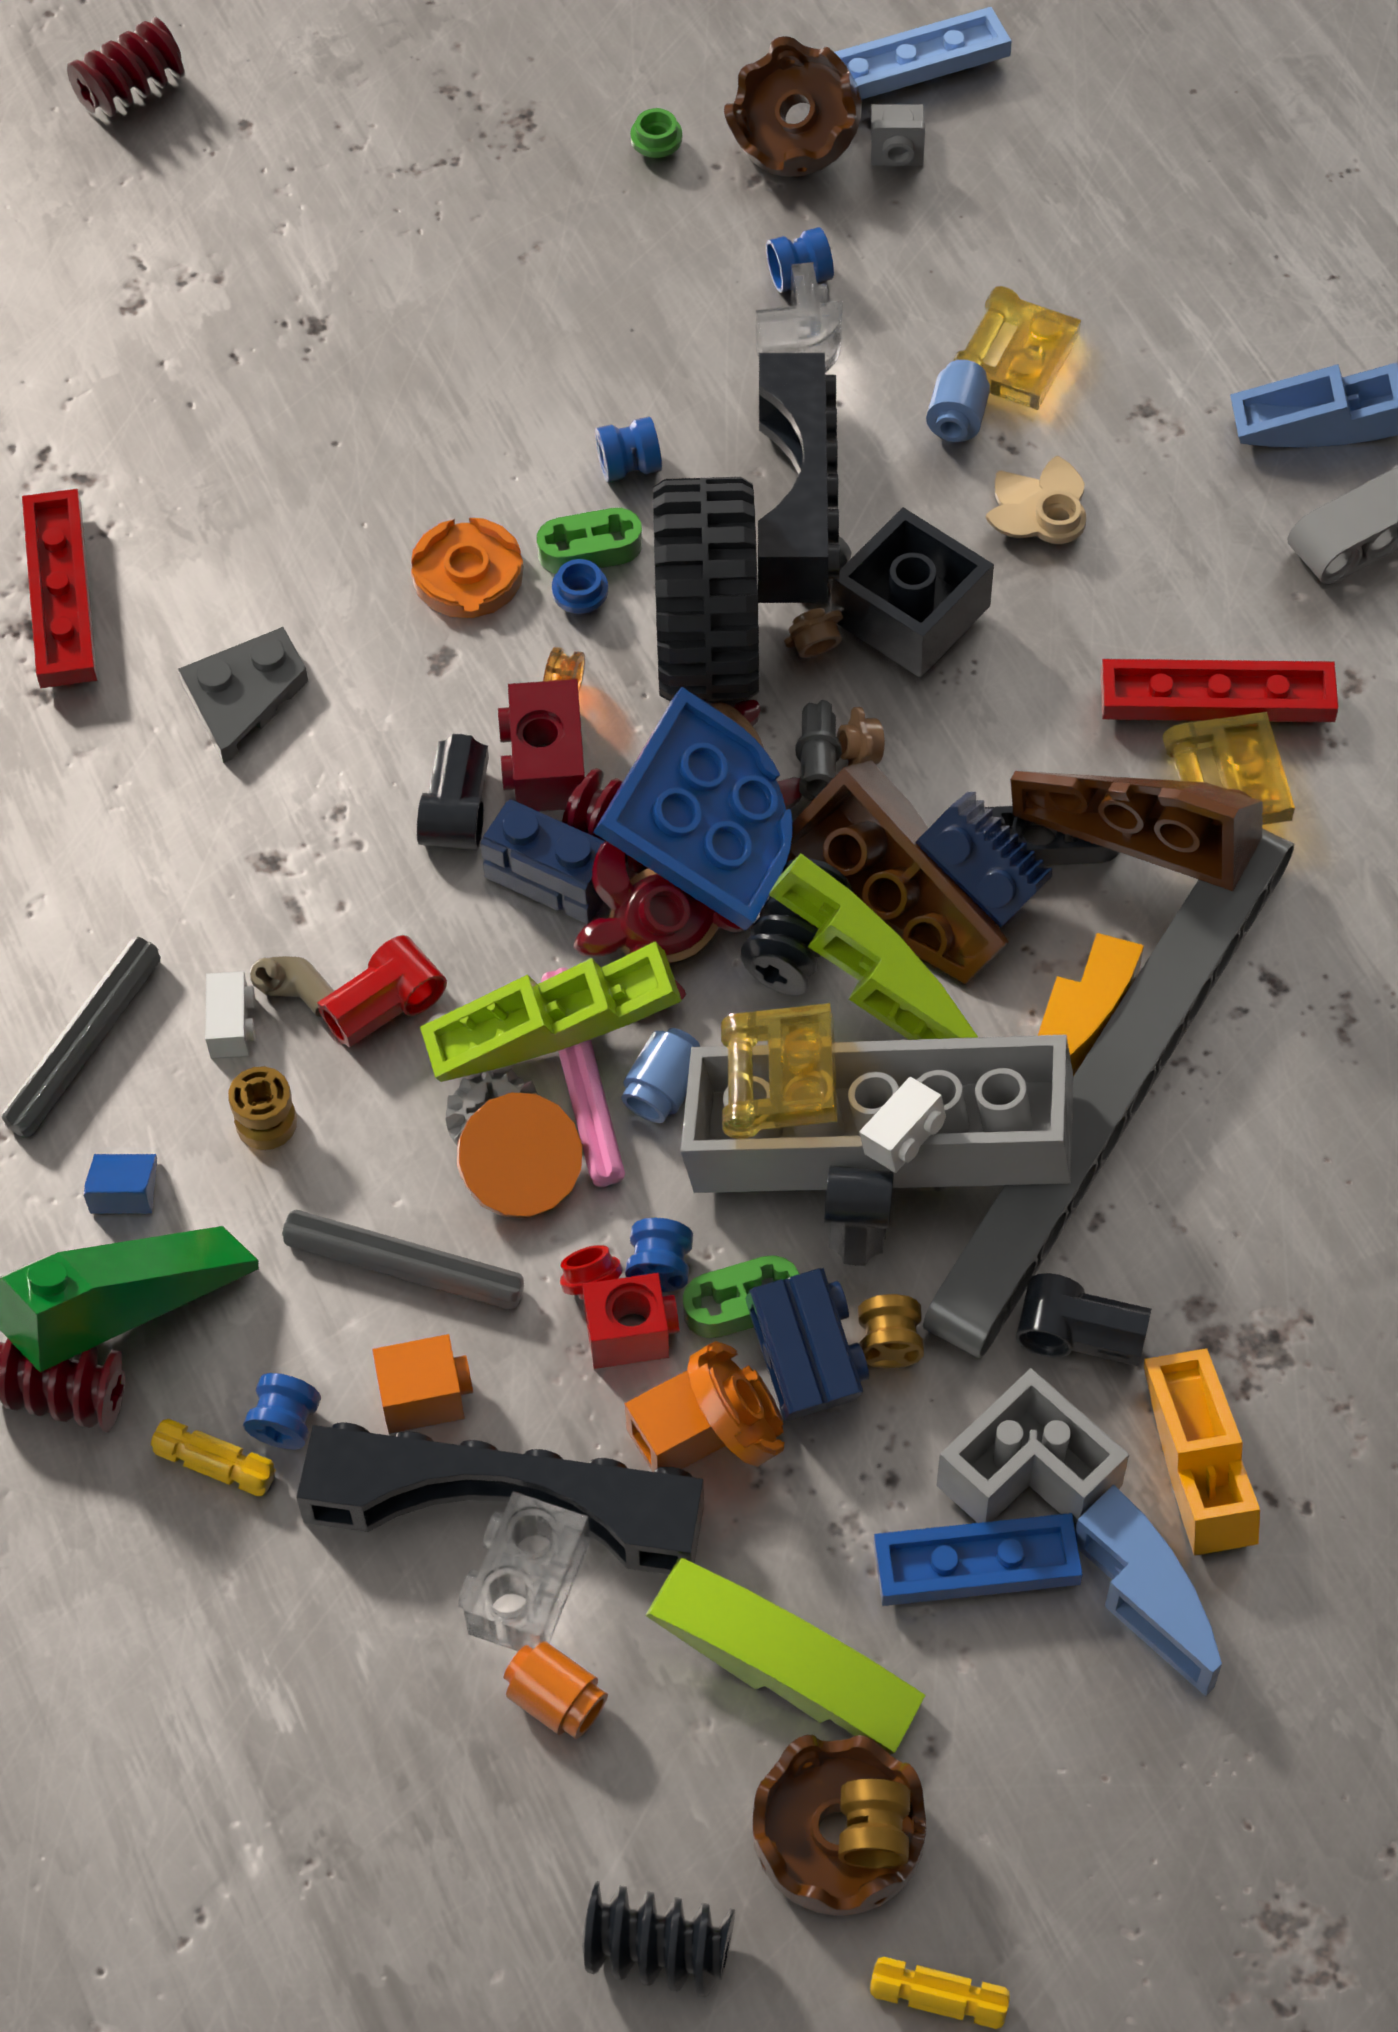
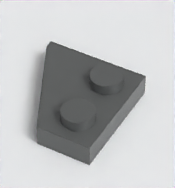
M284 627L178 668L181 683L223 763L232 760L238 754L237 743L255 725L262 729L276 715L279 705L286 700L292 699L308 682L306 667Z

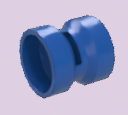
M821 227L803 231L800 237L794 239L793 242L785 236L767 240L766 255L773 283L780 293L797 289L801 279L803 281L810 280L813 283H821L833 279L834 265L827 237Z
M650 416L634 419L630 426L618 429L612 424L595 428L598 457L606 482L624 479L628 472L636 470L644 474L662 470L659 440Z

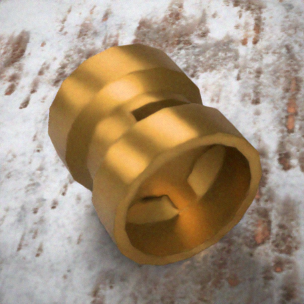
M261 1066L242 1071L233 1079L228 1090V1101L234 1115V1124L240 1139L249 1147L258 1150H271L284 1145L293 1136L297 1127V1115L292 1103L290 1086L285 1076L276 1069Z
M860 1779L842 1785L840 1811L847 1817V1828L839 1836L838 1859L848 1865L868 1869H890L908 1863L909 1837L902 1831V1822L910 1812V1789L901 1783L883 1779Z

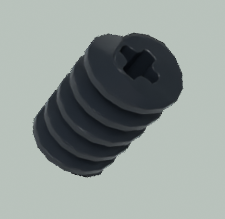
M808 858L853 892L850 882L839 870L826 862ZM790 860V861H787V862H786V864H785V866H784V868H783L782 873L787 869V867H788L794 860ZM769 895V899L760 911V918L751 927L750 937L741 947L740 958L748 972L766 987L790 996L802 995L808 988L806 976H811L818 968L815 957H820L821 955L808 946L819 928Z
M597 1881L588 1903L582 1936L585 1969L587 1973H598L606 1958L610 1956L614 1978L623 1980L627 1977L634 1963L638 1962L640 1980L643 1985L650 1986L655 1982L662 1968H666L669 1989L676 1992L681 1990L692 1973L694 1974L697 1995L705 1998L710 1994L717 1980H721L723 1977L732 1938L735 1909L730 1908L720 1926L716 1927L712 1924L710 1905L707 1903H702L692 1921L685 1920L682 1898L674 1897L666 1913L659 1915L657 1914L654 1892L647 1891L635 1910L630 1909L626 1886H619L609 1904L602 1903L600 1882Z

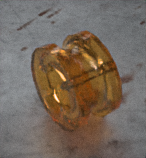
M553 647L547 660L543 681L578 679V691H580L585 670L584 652L575 651L572 656H568L562 647Z

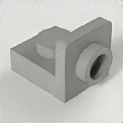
M871 104V165L923 166L925 145L923 105Z

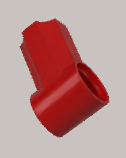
M400 935L386 941L376 950L368 963V969L317 1002L318 1009L330 1032L342 1045L345 1044L350 1048L402 1012L413 1016L428 1010L443 995L447 987V980L409 936Z

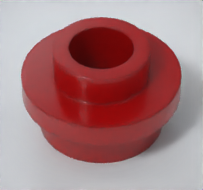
M595 1245L573 1252L561 1262L563 1275L560 1278V1284L565 1294L578 1295L583 1300L582 1284L618 1279L623 1272L620 1260L611 1256L607 1246Z

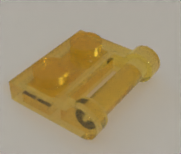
M997 286L990 292L985 302L986 312L965 350L957 352L952 361L970 360L979 364L987 374V380L990 384L989 394L1039 410L1080 335L1081 320L1021 300L1012 289ZM1004 322L1017 326L996 367L985 364L983 360Z
M1267 712L1175 725L1164 732L1162 739L1166 754L1174 758L1180 781L1205 782L1196 751L1198 749L1211 748L1222 788L1237 789L1245 792L1252 798L1263 801L1262 825L1292 821L1295 806Z
M830 1003L736 1013L722 1020L721 1042L728 1048V1105L722 1110V1130L726 1135L736 1139H745L755 1136L762 1129L838 1121L834 1017ZM768 1040L770 1098L753 1100L752 1047L756 1046L758 1041Z

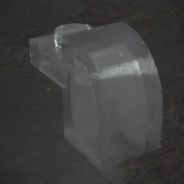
M813 262L792 264V306L756 310V350L758 362L759 353L825 352L826 373L836 363L842 348L843 303L842 301L829 302L827 285L817 284Z

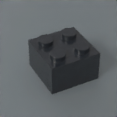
M902 507L840 569L839 579H832L831 611H841L843 618L837 622L839 626L921 678L990 607L994 564Z

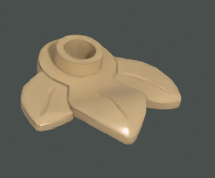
M1055 456L1047 463L1039 480L1006 471H998L995 478V497L999 506L986 514V520L995 530L1010 537L1026 538L1037 536L1046 542L1054 544L1071 542L1083 533L1086 526V512L1080 502L1085 484L1076 469L1060 456Z

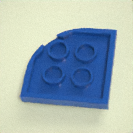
M681 687L674 695L593 833L746 931L755 922L769 897L768 894L786 864L792 840L791 810H786L783 795L776 780L780 773L758 741L735 721Z

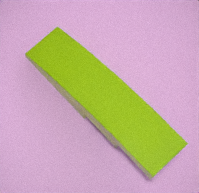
M800 853L779 876L768 895L819 928L808 947L858 980L848 1000L908 1040L978 1038L943 985L905 941L851 890Z
M655 941L602 968L590 958L539 984L527 974L420 1026L435 1078L440 1082L503 1068L563 1050L625 1027L681 1002L682 999L666 953Z
M684 1558L677 1560L645 1615L755 1690L766 1686L819 1723L830 1719L854 1736L860 1735L872 1739L890 1755L896 1752L926 1696L868 1657L809 1622L748 1589Z

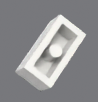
M244 971L206 974L205 1040L210 1058L249 1056V1041H255L254 1018H249V1008H255L254 986L247 985Z
M909 1077L859 1131L865 1155L897 1173L905 1163L911 1162L916 1157L920 1146L930 1135L936 1134L942 1128L946 1118L942 1095L914 1078Z

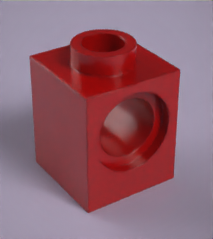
M659 1273L582 1284L593 1369L670 1358L668 1334L680 1333L675 1296H662ZM628 1314H638L647 1319L644 1323L637 1326H625L618 1322L620 1318Z

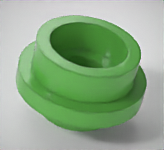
M661 108L643 111L636 118L630 131L633 148L638 153L652 158L671 155L679 149L683 140L682 128L675 116Z

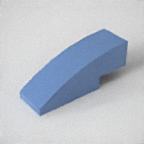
M1397 362L1342 377L1339 364L1230 394L1237 433L1241 444L1308 448L1347 445L1398 435Z
M1113 1484L1078 1519L1075 1531L1078 1550L1112 1579L1105 1607L1203 1695L1207 1696L1215 1687L1222 1662L1212 1627L1197 1592L1167 1542L1148 1518Z

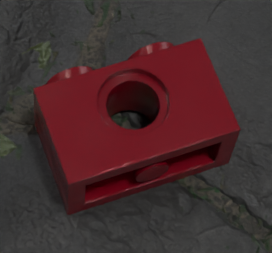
M578 679L508 684L509 707L498 708L500 742H511L512 755L501 756L503 791L515 790L516 802L538 812L565 810L573 791L585 778Z

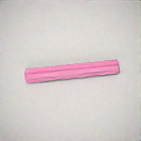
M559 968L556 971L546 972L541 982L568 969ZM590 1039L558 1052L589 1176L595 1186L606 1187L610 1184L621 1182L625 1176V1171Z

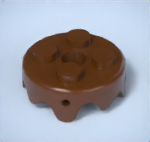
M782 36L771 41L769 51L764 57L754 63L745 65L740 70L735 101L724 106V114L736 141L748 158L759 168L774 175L797 177L823 170L835 162L848 149L859 127L862 100L858 85L852 74L833 50L826 46L823 49L807 47L794 38ZM798 103L810 105L809 113L803 121L796 124L786 122L787 112L792 106Z
M807 1734L791 1742L774 1767L760 1782L756 1791L753 1808L754 1848L762 1870L775 1888L792 1902L813 1912L841 1916L860 1914L880 1907L899 1894L913 1877L923 1855L926 1837L923 1789L914 1768L909 1763L900 1762L881 1748L875 1741L865 1736L857 1735L845 1740L824 1741L818 1739L815 1735ZM860 1779H883L901 1783L910 1789V1812L902 1822V1831L909 1837L908 1863L890 1869H868L851 1866L838 1859L839 1845L828 1842L820 1833L819 1826L828 1815L842 1813L840 1811L842 1785Z

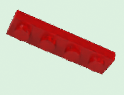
M78 489L22 496L35 666L40 689L98 681L82 504Z
M1102 659V719L1335 722L1338 713L1335 661Z

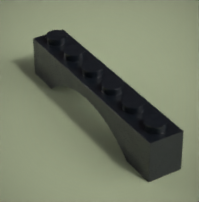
M825 352L759 353V431L774 441L791 459L798 477L791 491L773 510L758 520V603H828V579H839L836 375H825Z
M340 1422L333 1424L332 1427L312 1426L296 1498L303 1523L369 1532L398 1516L432 1505L467 1500L509 1502L543 1510L576 1525L603 1544L627 1569L670 1574L680 1558L695 1564L704 1510V1481L702 1478L693 1477L685 1470L674 1467H660L651 1472L629 1469L622 1462L609 1458H595L589 1463L564 1460L557 1453L543 1449H531L524 1454L499 1451L492 1444L478 1440H467L461 1442L460 1445L434 1442L429 1436L418 1432L403 1431L397 1433L396 1436L370 1433L366 1428L357 1424Z

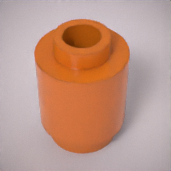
M546 1641L541 1642L534 1649L528 1645L523 1646L513 1657L503 1676L510 1683L506 1691V1697L556 1734L561 1735L567 1732L575 1739L580 1738L591 1727L608 1698V1694L597 1686V1677Z

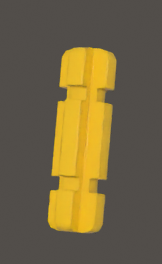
M163 1419L157 1426L150 1444L157 1456L174 1463L181 1459L184 1461V1467L228 1485L236 1481L240 1483L238 1489L255 1496H263L273 1482L276 1469L271 1459L253 1452L245 1456L242 1454L243 1448L199 1430H195L191 1434L187 1432V1425L172 1419Z
M888 1957L878 1958L870 1984V1993L876 1999L896 2004L899 1998L909 2000L908 2007L959 2020L964 2019V2014L975 2017L974 2024L994 2029L1002 2028L1005 2023L1010 2001V1991L1006 1987L982 1982L981 1988L972 1986L971 1978L917 1965L916 1970L913 1971L906 1969V1962Z

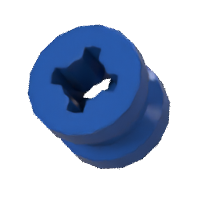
M645 1218L635 1222L631 1226L630 1244L635 1248V1251L626 1262L625 1276L632 1277L659 1273L662 1292L676 1291L684 1288L688 1283L689 1266L684 1261V1258L692 1250V1230L681 1222L667 1218Z
M280 1373L263 1374L259 1378L255 1389L259 1398L257 1406L247 1412L243 1423L244 1430L250 1436L270 1446L291 1450L302 1448L309 1435L306 1421L309 1415L317 1411L321 1401L320 1393L312 1385L293 1376Z

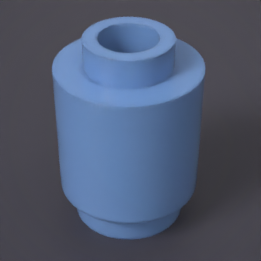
M955 360L938 374L926 415L928 427L938 437L951 442H963L974 438L978 434L990 393L987 374L979 364L970 360Z
M670 1028L667 1032H652L623 1081L626 1090L621 1099L626 1107L638 1116L654 1123H663L668 1114H675L687 1093L691 1047H700L699 1042L690 1034L676 1028Z

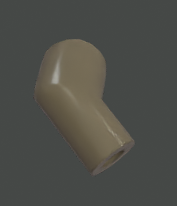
M264 957L257 960L250 970V980L253 986L262 993L279 997H301L317 1017H322L319 1013L317 1002L334 992L333 988L315 967L302 957Z

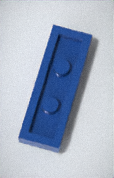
M1072 1513L874 1534L873 1545L882 1606L1081 1585L1083 1574Z

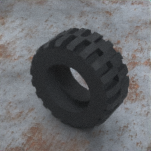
M742 477L664 479L653 486L659 696L671 702L674 695L683 687L704 702L749 700L759 693L758 584L753 483Z

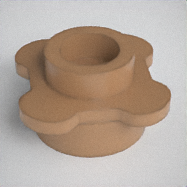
M817 608L800 614L792 621L793 625L788 629L790 636L784 640L786 647H796L799 656L802 658L817 656L833 649L842 641L837 622L843 618L841 611L836 610L825 613L824 609Z
M853 707L848 724L841 725L837 732V738L841 742L842 747L840 758L848 760V766L870 760L877 765L882 760L885 746L882 724L877 718H865V712L862 707Z

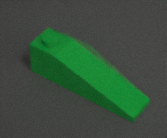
M224 1226L57 1252L0 1276V1331L39 1372H42L259 1270V1260Z

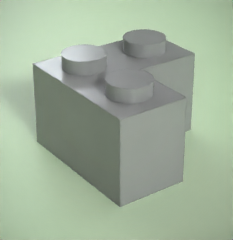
M1030 1368L940 1453L936 1486L977 1523L993 1521L1030 1486L1060 1514L1072 1513L1074 1526L1076 1527L1078 1519L1113 1484L1118 1489L1122 1487L1129 1454Z

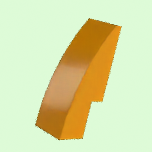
M1096 933L1081 982L1059 976L1056 977L1038 1036L1067 1035L1073 1077L1138 976L1144 945Z
M1208 1349L1144 1359V1370L1162 1450L1194 1556L1259 1545L1260 1507L1242 1462L1243 1442Z

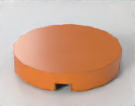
M469 518L470 523L462 522L455 524V519L442 522L423 534L413 549L411 559V576L418 597L432 610L449 617L476 618L494 613L509 603L522 585L524 566L516 538L503 526L484 518Z
M511 1092L488 1100L470 1116L458 1139L457 1168L466 1188L480 1206L503 1217L529 1218L553 1209L572 1191L581 1172L582 1143L574 1122L558 1104L537 1094Z
M715 1341L690 1356L687 1369L691 1388L701 1411L713 1431L727 1448L744 1463L758 1467L784 1450L785 1442L776 1439L777 1436L784 1433L782 1416L772 1394L757 1371H753L749 1365L740 1369L731 1360L738 1355L736 1353L738 1351L729 1345Z

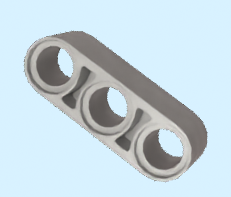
M1398 467L1311 511L1302 517L1291 529L1287 538L1288 544L1324 584L1338 582L1398 550Z

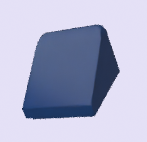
M94 1154L85 1181L83 1195L89 1213L152 1214L157 1155Z

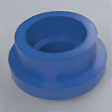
M585 559L571 560L563 564L554 576L552 596L555 603L567 612L576 614L589 613L598 609L607 599L608 581L605 574L595 563Z

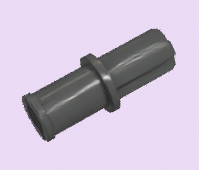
M821 700L818 704L809 702L804 706L802 710V736L795 745L796 757L801 762L799 791L803 797L811 801L836 776V762L839 761L842 755L841 742L836 737V715L832 712V704L826 700Z

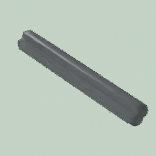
M135 937L128 943L3 1111L2 1119L5 1122L4 1125L9 1130L25 1138L33 1135L160 962L159 949L153 943L147 942L141 937Z
M301 1210L291 1211L284 1223L282 1231L283 1241L287 1246L508 1310L517 1307L523 1294L524 1278L520 1273Z

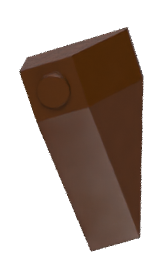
M870 760L844 767L792 822V840L787 861L796 859L801 853L807 858L823 861L833 866L848 879L853 888V893L890 926L919 958L964 984L970 982L1009 941L998 925L915 843L928 829V826L910 801L878 766Z
M1015 771L1010 779L1013 816L1230 891H1234L1262 839L1263 801L1252 798L1245 792L1237 789H1225L1207 782Z

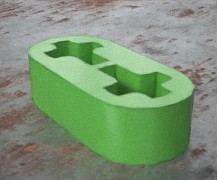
M608 508L558 517L544 523L537 533L538 560L543 568L554 574H557L563 564L575 559L589 560L595 563L599 569L622 565L633 561L642 550L641 521L635 513L624 508ZM620 532L621 536L625 539L614 541V537L610 533ZM566 542V546L570 549L559 551L555 543Z
M772 1255L704 1273L692 1279L685 1287L683 1293L684 1321L692 1332L709 1339L754 1328L745 1301L749 1290L761 1286L762 1281L765 1279L773 1278V1281L788 1279L791 1276L798 1275L799 1272L795 1265L786 1258ZM713 1296L714 1301L717 1304H721V1313L710 1316L707 1308H702V1298Z

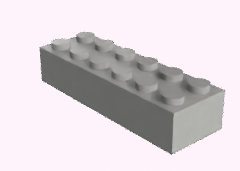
M1067 1035L691 1047L680 1152L693 1192L827 1190L830 1165L891 1171L865 1155L859 1131L909 1077L914 1078L942 1095L946 1118L942 1128L936 1134L930 1135L920 1146L916 1157L911 1162L905 1163L897 1173H894L893 1188L1071 1183L1074 1077Z

